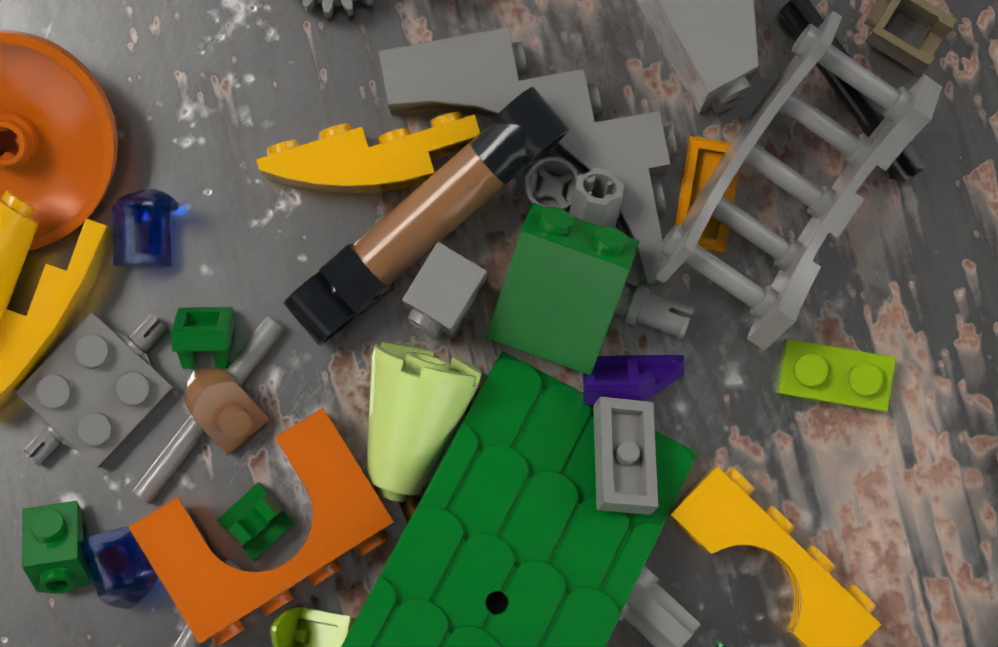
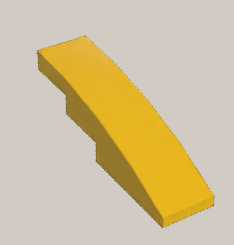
M85 219L67 271L45 264L27 316L5 309L0 322V410L16 395L15 392L48 358L66 334L85 302L117 234L108 226Z

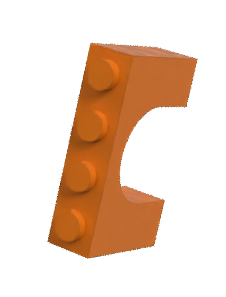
M324 408L275 437L278 446L307 491L313 510L309 536L301 550L287 563L272 570L261 572L242 571L225 564L212 551L185 505L178 497L128 527L199 644L212 639L216 647L220 646L245 630L241 619L260 608L264 616H268L294 599L289 589L308 578L314 587L342 569L337 559L356 548L362 557L389 540L384 530L392 526L394 521Z

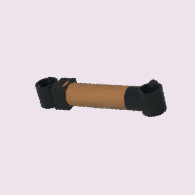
M530 87L503 108L487 128L353 244H347L323 265L318 273L299 286L284 301V305L319 346L323 345L351 323L360 314L361 310L367 309L395 285L393 282L434 248L437 241H442L522 170L551 150L567 135L570 129L534 87Z

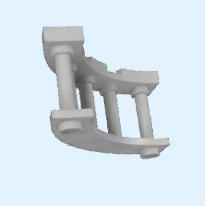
M832 11L818 28L812 23L809 24L798 37L792 48V52L796 54L741 128L699 193L682 225L675 224L667 233L658 249V252L665 257L655 278L665 283L683 263H686L751 307L750 314L756 318L747 339L764 351L796 322L804 300L821 269V266L816 264L813 259L827 236L833 240L839 238L865 199L857 191L873 169L879 166L886 171L914 137L931 121L942 89L941 85L924 74L909 91L904 87L897 90L833 46L832 41L842 19V16L835 11ZM817 63L884 108L883 115L885 118L870 137L864 133L857 136L794 92ZM779 110L845 154L844 161L848 165L832 188L827 185L820 188L756 144ZM743 162L808 206L807 213L812 215L798 240L795 238L786 240L723 197ZM711 216L775 258L774 265L780 270L771 287L767 286L763 289L697 244Z

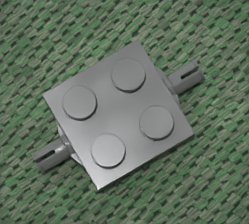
M91 312L15 392L17 396L37 413L42 425L45 427L22 450L27 458L32 457L45 443V446L31 459L34 464L40 467L42 462L62 443L75 448L91 464L99 468L174 388L154 368L149 355L146 353L169 329L160 322L145 337L160 321L151 313L148 319L129 338L114 331L99 316Z

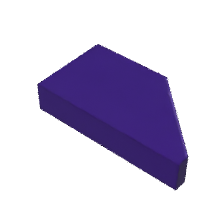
M684 355L598 356L591 376L582 373L584 405H594L599 397L646 401L684 376Z

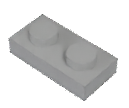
M599 397L593 405L597 510L651 515L658 508L654 402Z

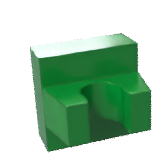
M186 307L177 309L171 328L172 352H177L182 369L194 368L196 351H211L215 358V368H227L234 329L233 307Z
M259 482L217 519L219 524L253 561H257L297 523Z

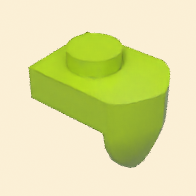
M291 607L281 613L270 627L272 646L341 647L356 618L302 607Z

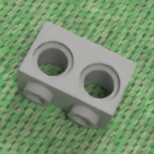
M437 241L402 299L407 311L410 312L407 317L411 321L410 324L436 340L440 338L442 333L454 339L488 284L487 271Z

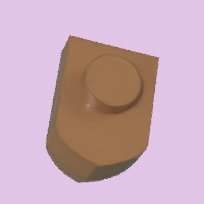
M210 367L193 371L186 386V408L193 420L229 455L270 419L232 375L224 369Z

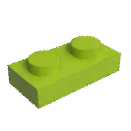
M786 339L783 344L776 394L883 413L888 412L896 357Z

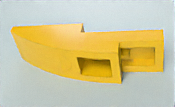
M457 111L432 119L430 121L432 128L413 134L410 133L409 128H400L384 133L378 137L379 144L369 147L362 126L352 129L349 123L322 130L319 132L320 140L299 146L298 140H288L272 145L266 149L268 156L258 158L256 162L260 172L266 179L295 188L339 194L382 193L420 186L435 173L431 160L459 152L480 134L475 114L463 118L462 113Z

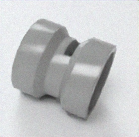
M546 157L538 160L530 167L525 178V199L528 207L531 209L532 204L536 203L544 207L561 208L569 213L578 175L576 169L568 161L559 157Z

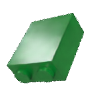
M533 203L521 230L486 338L591 376L640 241L626 236L622 231L614 227L597 226L572 217L570 213L561 208L544 207Z

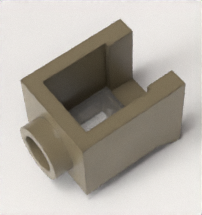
M877 0L864 21L865 25L872 28L865 42L906 66L919 77L930 66L935 58L933 54L958 19L926 0Z

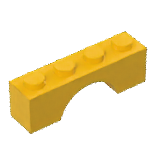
M718 466L712 467L671 509L668 516L706 553L713 554L728 547L749 545L769 553L782 565L790 579L794 595L793 612L786 631L803 647H861L882 625L871 615V612L877 606L854 584H851L845 590L830 575L836 568L835 565L812 544L804 550L790 536L795 529L793 524L775 507L771 505L764 511L753 501L749 495L755 488L732 466L726 472L722 471Z

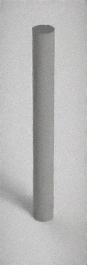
M267 316L225 371L230 373L242 386L285 329ZM191 416L134 488L133 493L146 503H152L205 434V431Z

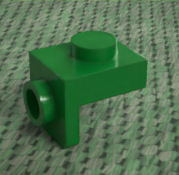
M77 500L22 509V568L36 592L62 594L71 591L74 587L90 584V571L83 560V511Z

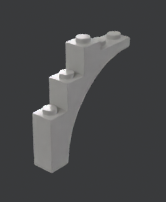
M509 27L378 51L391 115L431 111L444 113L460 111L462 115L475 114L477 117L492 121L517 96L530 87H534L570 129L567 135L553 149L583 174L590 172L592 168L612 171L614 177L624 183L623 201L619 218L617 219L626 236L640 241L635 258L643 283L650 286L664 284L655 276L665 257L658 252L665 236L661 235L658 215L666 214V204L661 182L651 183L650 176L667 173L670 167L669 158L677 156V144L672 124L663 125L660 110L594 122V116L602 115L597 83L587 84L584 69L519 80L518 75L528 74L522 41L511 42Z

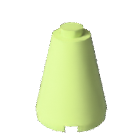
M381 342V346L378 344L374 345L371 355L366 478L371 484L376 486L374 491L378 496L392 501L405 502L408 495L420 494L480 385L481 370L454 357L451 358L449 364L440 358L434 357L435 351L395 342Z

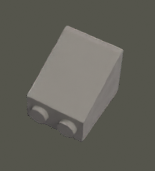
M637 0L640 9L698 113L713 107L717 114L731 108L745 98L743 93L751 88L750 81L759 66L754 0Z

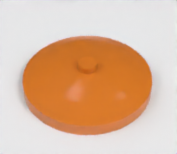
M0 30V198L8 190L35 208L30 217L39 225L29 248L30 251L48 246L66 237L83 224L85 219H88L104 199L115 173L118 154L117 128L112 108L104 90L88 68L73 54L52 41L34 34Z

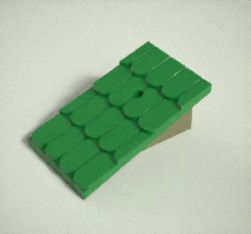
M501 351L341 647H606L698 452L655 431L658 508L651 515L597 510L593 405H584L583 393L576 388ZM500 591L507 596L508 606L504 611L493 612L487 607L486 598L490 593Z

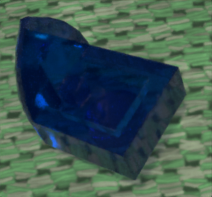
M151 188L127 193L116 200L112 207L114 266L156 269L172 266L171 212L179 209L177 200L165 192Z
M129 526L88 536L80 542L99 599L107 605L122 609H131L145 599L154 589L159 579L128 528Z

